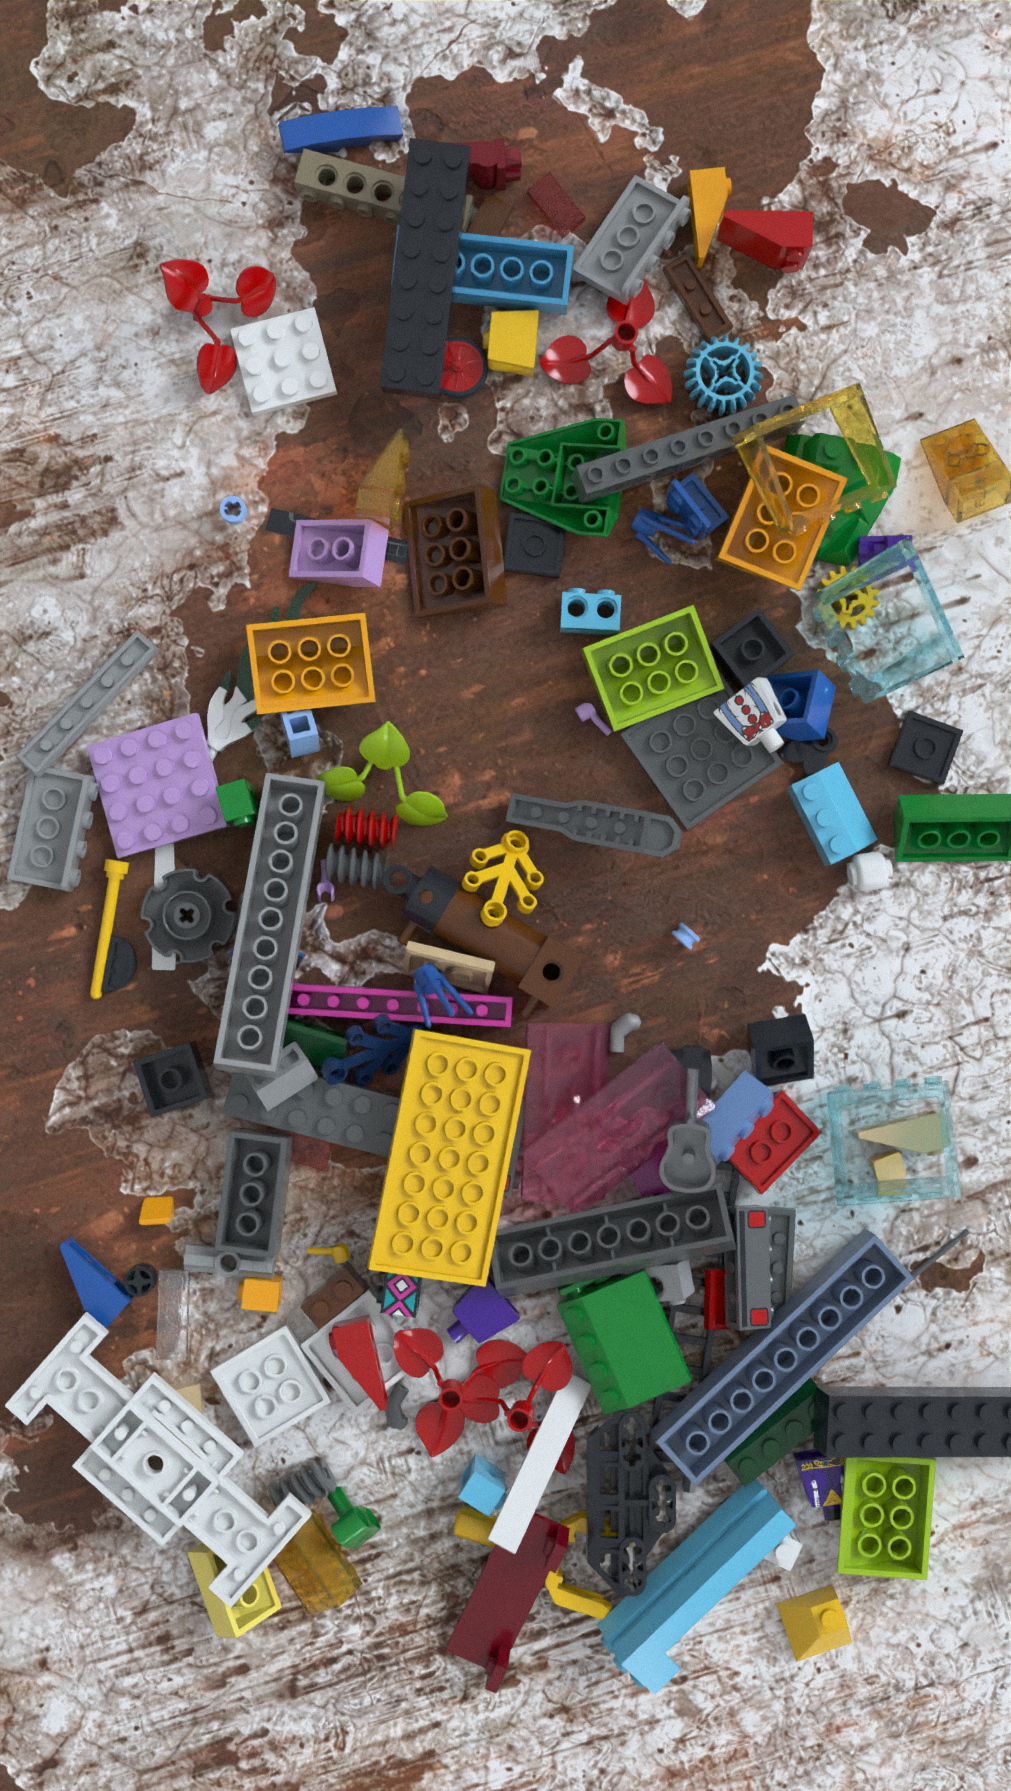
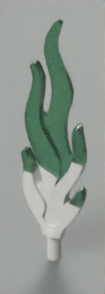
M315 581L307 584L295 594L291 600L285 621L300 619L302 603L306 596L317 586ZM274 606L271 618L266 623L279 622L280 609L278 606ZM248 642L240 656L233 697L225 704V699L232 682V673L227 670L222 683L209 703L207 745L212 762L218 751L222 753L229 745L247 737L259 726L262 720L259 716H256L244 722L246 718L257 712Z

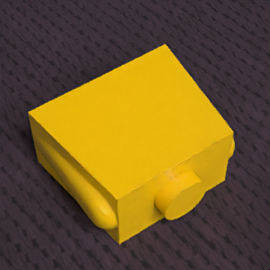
M539 310L496 311L491 313L490 331H484L483 349H488V366L491 370L534 378Z

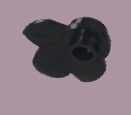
M827 727L825 734L826 746H820L817 740L796 741L790 739L784 745L780 756L791 763L803 762V768L807 775L817 773L826 765L827 755L836 748L837 735L831 728Z

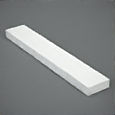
M572 1374L567 1386L555 1392L487 1538L490 1542L513 1554H516L591 1389V1384Z

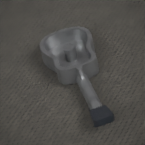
M684 1045V1068H686L684 1118L675 1119L669 1125L668 1146L662 1155L659 1173L666 1187L684 1193H697L705 1191L712 1186L716 1176V1160L710 1147L711 1127L706 1121L696 1119L699 1069H701L703 1047L702 1045Z

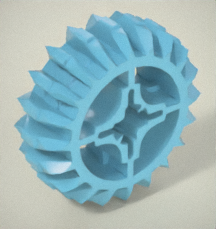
M727 334L723 335L721 342L714 335L711 337L710 345L703 340L700 343V350L694 348L691 353L693 358H688L685 365L689 369L684 371L683 377L689 380L685 383V389L693 390L689 395L690 400L699 398L698 408H702L704 404L708 405V414H711L713 409L717 408L718 415L723 416L727 408L729 413L733 415L736 412V406L743 411L747 407L746 401L752 403L755 400L754 393H758L761 389V385L757 382L763 379V374L758 372L762 367V363L754 361L758 355L757 351L748 353L749 342L741 347L738 345L739 337H735L733 343L728 342ZM716 356H727V357H730V358H729L728 360L721 361V360H718V359L715 358V357H716ZM738 364L742 366L745 372L746 385L740 381L741 378L736 374L735 369ZM701 366L707 370L706 374L711 378L708 388L701 379ZM730 368L728 377L725 376L723 377V379H720L718 383H716L719 377L718 375H722L724 372L726 373L727 370ZM721 390H726L731 394H735L722 396L717 395L716 393H718Z

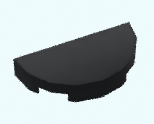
M111 934L101 992H113L125 987L134 978L137 970V955L133 946L125 938L115 934Z

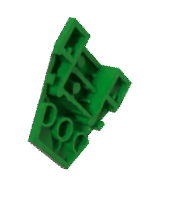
M815 433L813 436L804 434L787 435L783 452L848 478L815 555V561L845 567L851 565L858 553V537L868 536L869 531L896 487L901 463L899 456L892 452L883 451V447L879 444L824 433Z

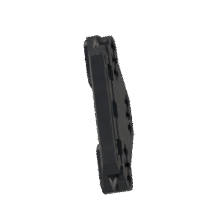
M628 1408L614 1412L600 1427L597 1425L586 1436V1559L588 1564L618 1595L633 1597L641 1594L646 1587L647 1555L661 1535L668 1533L675 1526L676 1486L667 1469L646 1442V1425L643 1417L635 1408ZM633 1417L637 1423L632 1425V1435L634 1436L632 1438V1446L636 1454L632 1456V1460H628L624 1454H629V1443L627 1439L629 1440V1430L624 1423H628L629 1418ZM610 1428V1446H616V1450H600V1446H605L604 1433ZM605 1467H610V1489H616V1493H600V1489H605ZM660 1479H664L666 1485L662 1486V1496L664 1498L662 1499V1508L666 1514L662 1517V1521H658L656 1518L660 1514V1506L658 1504L660 1502V1494L655 1485H659ZM605 1510H610V1532H616V1536H600V1532H605ZM630 1542H635L636 1545L633 1547V1571L636 1576L633 1578V1583L627 1582V1579L630 1577V1568L628 1566L630 1564V1557L626 1548L629 1547ZM605 1554H610V1575L616 1576V1580H613L600 1567V1563L603 1564L605 1562Z

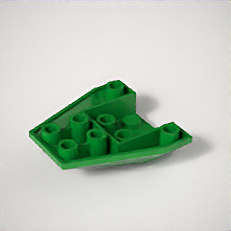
M593 418L508 442L499 500L579 536L607 538L619 517L623 491L580 504L571 475L578 465L627 449L624 419Z

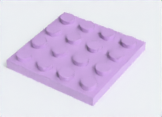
M192 713L87 745L95 779L99 784V793L117 858L128 857L230 826L224 820L215 789L219 784L199 713Z

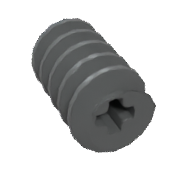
M331 843L325 864L327 880L332 881L337 873L338 881L341 883L349 876L350 885H355L360 878L362 887L366 888L370 881H372L373 889L378 890L383 883V875L388 867L389 855L385 857L383 862H380L379 853L377 852L371 860L368 859L367 850H364L361 856L357 857L356 848H352L350 853L346 855L343 845L340 846L336 853L333 850V843Z
M312 1459L310 1461V1471L303 1465L300 1466V1477L291 1471L289 1473V1483L283 1477L279 1478V1489L273 1483H270L268 1487L275 1508L289 1492L304 1505L305 1503L313 1504L316 1497L320 1499L325 1497L326 1490L330 1493L336 1490V1482L326 1461L321 1459V1465H318Z

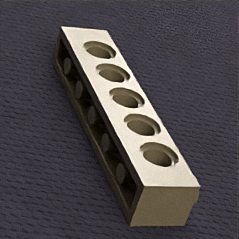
M303 149L294 180L297 194L301 198L310 202L323 201L338 210H344L345 208L355 210L359 215L367 218L373 216L384 218L387 223L392 225L400 224L405 183L404 176ZM325 179L334 180V183L329 186L321 184ZM355 186L363 188L362 191L357 194L349 192V190ZM382 194L391 196L389 200L384 202L377 200ZM467 194L462 233H467L474 208L473 196Z

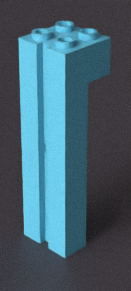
M757 1479L746 1487L742 1485L656 1567L646 1577V1587L641 1594L633 1597L626 1596L597 1624L603 1634L601 1638L602 1643L609 1652L616 1655L613 1658L614 1663L624 1674L629 1671L630 1677L640 1689L645 1686L655 1695L681 1670L679 1665L666 1652L797 1526Z

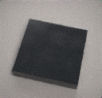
M510 512L503 560L504 572L560 579L566 530L531 514Z
M908 710L906 711L887 766L942 786L945 783L964 730Z

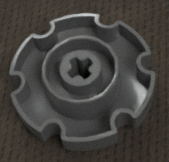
M178 869L162 876L163 886L161 888L151 886L145 895L141 908V919H146L150 923V928L144 934L151 946L164 957H171L173 953H178L180 962L183 963L200 962L215 956V945L217 943L227 945L234 934L237 924V913L231 912L228 909V904L234 900L229 888L213 874H207L204 879H201L197 869ZM185 910H194L192 914L194 921L184 920L187 916L184 912Z

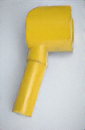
M344 1243L327 1248L308 1247L307 1253L311 1255H332L334 1264L346 1262L350 1258L349 1249Z

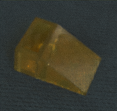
M975 418L920 439L943 501L957 523L1011 503V473Z
M403 429L397 430L359 483L355 509L357 519H372L395 532L396 523L401 524L403 506H401V499L399 497L400 494L405 495L407 477H405L404 466H409L411 456L409 440L405 439Z

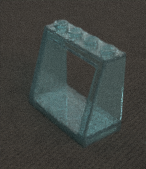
M909 537L895 543L813 595L816 605L812 606L811 609L818 623L825 622L828 628L827 631L823 632L830 648L837 647L840 655L836 657V660L842 672L848 671L852 680L848 681L854 697L861 696L864 704L965 658ZM908 566L938 633L866 678L831 603Z
M931 1076L923 1078V1083H912L911 1079L894 1080L893 1085L881 1086L880 1081L863 1083V1088L855 1089L851 1088V1084L833 1086L834 1090L827 1093L837 1206L961 1197L962 1183L949 1080L942 1081V1076ZM937 1097L946 1176L848 1183L841 1105Z

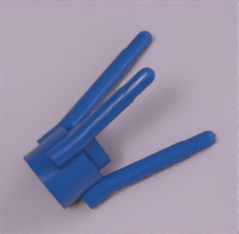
M641 508L631 526V529L637 532L635 538L644 542L666 564L670 565L672 563L671 559L647 537L648 535L653 537L659 529L692 545L695 544V539L661 523L664 522L685 529L683 521L658 514L653 510L647 511Z
M434 964L423 965L413 973L417 982L413 985V988L418 996L427 1028L431 1027V1021L424 992L427 995L436 993L450 1016L455 1014L441 990L442 985L469 1015L473 1014V1010L446 980L443 972L437 971Z

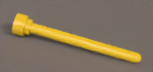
M105 859L104 871H106V877H108V884L90 996L93 999H99L102 996L101 990L113 929L120 879L123 880L124 874L128 873L129 862Z

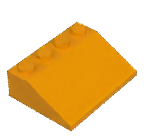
M764 445L759 452L715 560L741 571L801 591L848 478Z
M365 613L246 625L257 715L376 702Z

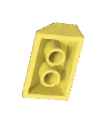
M203 1542L187 1552L216 1637L238 1638L282 1608L268 1566L230 1608L208 1588L213 1579L227 1564Z

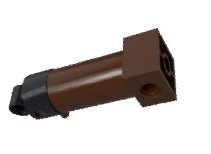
M402 865L390 866L383 875L385 888L389 892L406 899L407 902L401 916L406 918L408 922L397 941L407 946L408 941L411 940L417 928L420 927L430 934L437 935L470 956L494 961V970L515 982L520 989L530 994L519 1012V1015L525 1019L530 1018L539 1001L555 1008L585 958L553 937L542 934L508 912L500 925L493 927L485 925L480 913L488 900L474 892L466 891L461 882L432 865L423 877L417 876ZM398 871L403 872L407 878L406 884L401 888H395L391 884V876ZM554 963L558 966L559 973L554 979H546L543 976V968L546 964Z

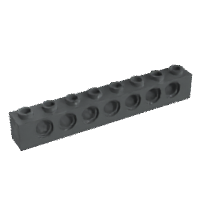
M794 394L578 465L574 469L571 479L580 504L786 437L787 435L795 434L805 423V420Z

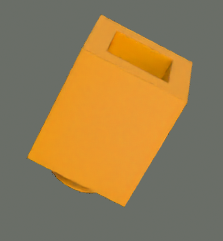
M274 1276L273 1279L245 1277L244 1282L240 1281L237 1298L242 1300L241 1309L277 1312L281 1306L283 1277Z

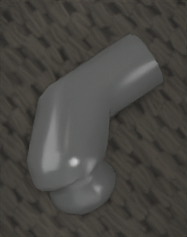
M400 1383L395 1385L388 1396L387 1410L384 1411L387 1424L392 1429L402 1430L408 1424V1417L402 1413L401 1403L409 1390Z

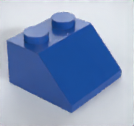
M820 670L768 675L767 680L787 720L776 729L779 736L796 741L825 739L836 686Z

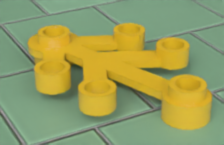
M510 831L504 834L500 844L486 849L477 848L470 856V864L474 868L481 869L486 866L488 860L505 855L503 863L478 872H467L462 880V886L466 891L475 892L480 884L498 878L491 900L485 903L480 913L483 923L487 926H498L506 917L507 909L503 901L509 883L519 899L517 908L520 912L529 914L537 904L536 898L529 893L528 889L538 890L544 881V877L541 872L536 870L527 855L529 840L521 831ZM475 856L481 857L483 861L478 860ZM516 860L526 874L524 883L514 868ZM530 878L536 879L537 883L533 882ZM468 879L473 880L476 884H471ZM523 901L529 902L531 906L525 905Z

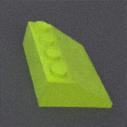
M694 605L580 649L590 678L614 732L725 689Z
M934 1457L845 1458L836 1570L838 1574L927 1580L936 1459Z

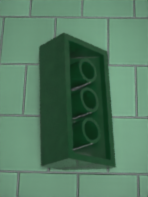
M291 1017L287 1018L282 1049L295 1041L309 1062L319 1066L318 1071H321L322 1063L330 1057L340 1060L347 1058L350 1043L345 1037V1033Z
M812 1377L724 1459L745 1487L814 1432L816 1386L818 1385Z

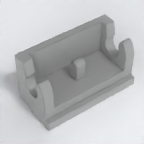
M295 1041L282 1049L277 1078L244 1074L267 1111L318 1079L309 1060Z

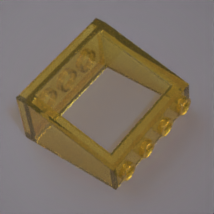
M860 382L754 424L732 436L736 450L780 535L791 531L792 536L810 530L808 523L817 520L819 525L836 519L835 512L844 509L845 514L862 508L861 501L870 498L871 503L889 497L888 490L898 487ZM830 410L869 485L792 516L763 437Z

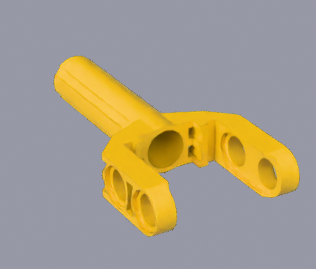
M462 1505L459 1507L454 1521L453 1535L494 1548L495 1544L487 1540L497 1516L490 1514L488 1517L479 1510ZM581 1509L560 1522V1524L570 1528L569 1542L575 1543V1531L586 1534L585 1510ZM605 1517V1532H600V1536H616V1532H610L609 1518ZM558 1567L556 1573L549 1572L545 1584L556 1605L599 1619H604L612 1611L613 1605L605 1600L601 1594L562 1582L563 1570Z

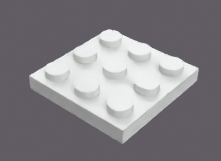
M315 307L230 329L253 416L338 395Z
M370 1288L300 1345L302 1350L355 1415L373 1401L338 1359L337 1351L331 1350L328 1334L332 1332L335 1322L370 1315L386 1390L407 1374L399 1366L393 1348L395 1333L404 1329L392 1315L380 1313L381 1304L376 1303L377 1296Z
M288 1323L218 1364L210 1371L255 1448L326 1406L333 1399L306 1353L300 1347V1343Z

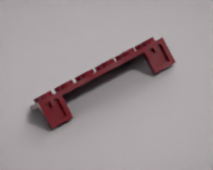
M535 1512L516 1554L495 1544L446 1646V1651L484 1667L483 1674L487 1675L485 1689L495 1694L508 1670L510 1651L549 1572L556 1573L568 1549L570 1528Z

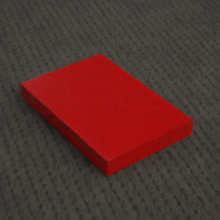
M779 1090L773 1096L774 1101L772 1103L774 1106L770 1113L764 1118L761 1116L753 1124L755 1127L752 1133L743 1140L741 1138L736 1143L734 1153L727 1160L755 1191L761 1195L822 1133L783 1090Z

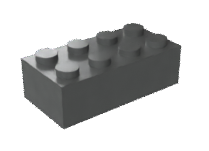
M239 1127L229 1131L214 1250L274 1258L280 1252L294 1135Z

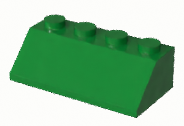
M1011 794L898 795L894 815L895 861H1011Z

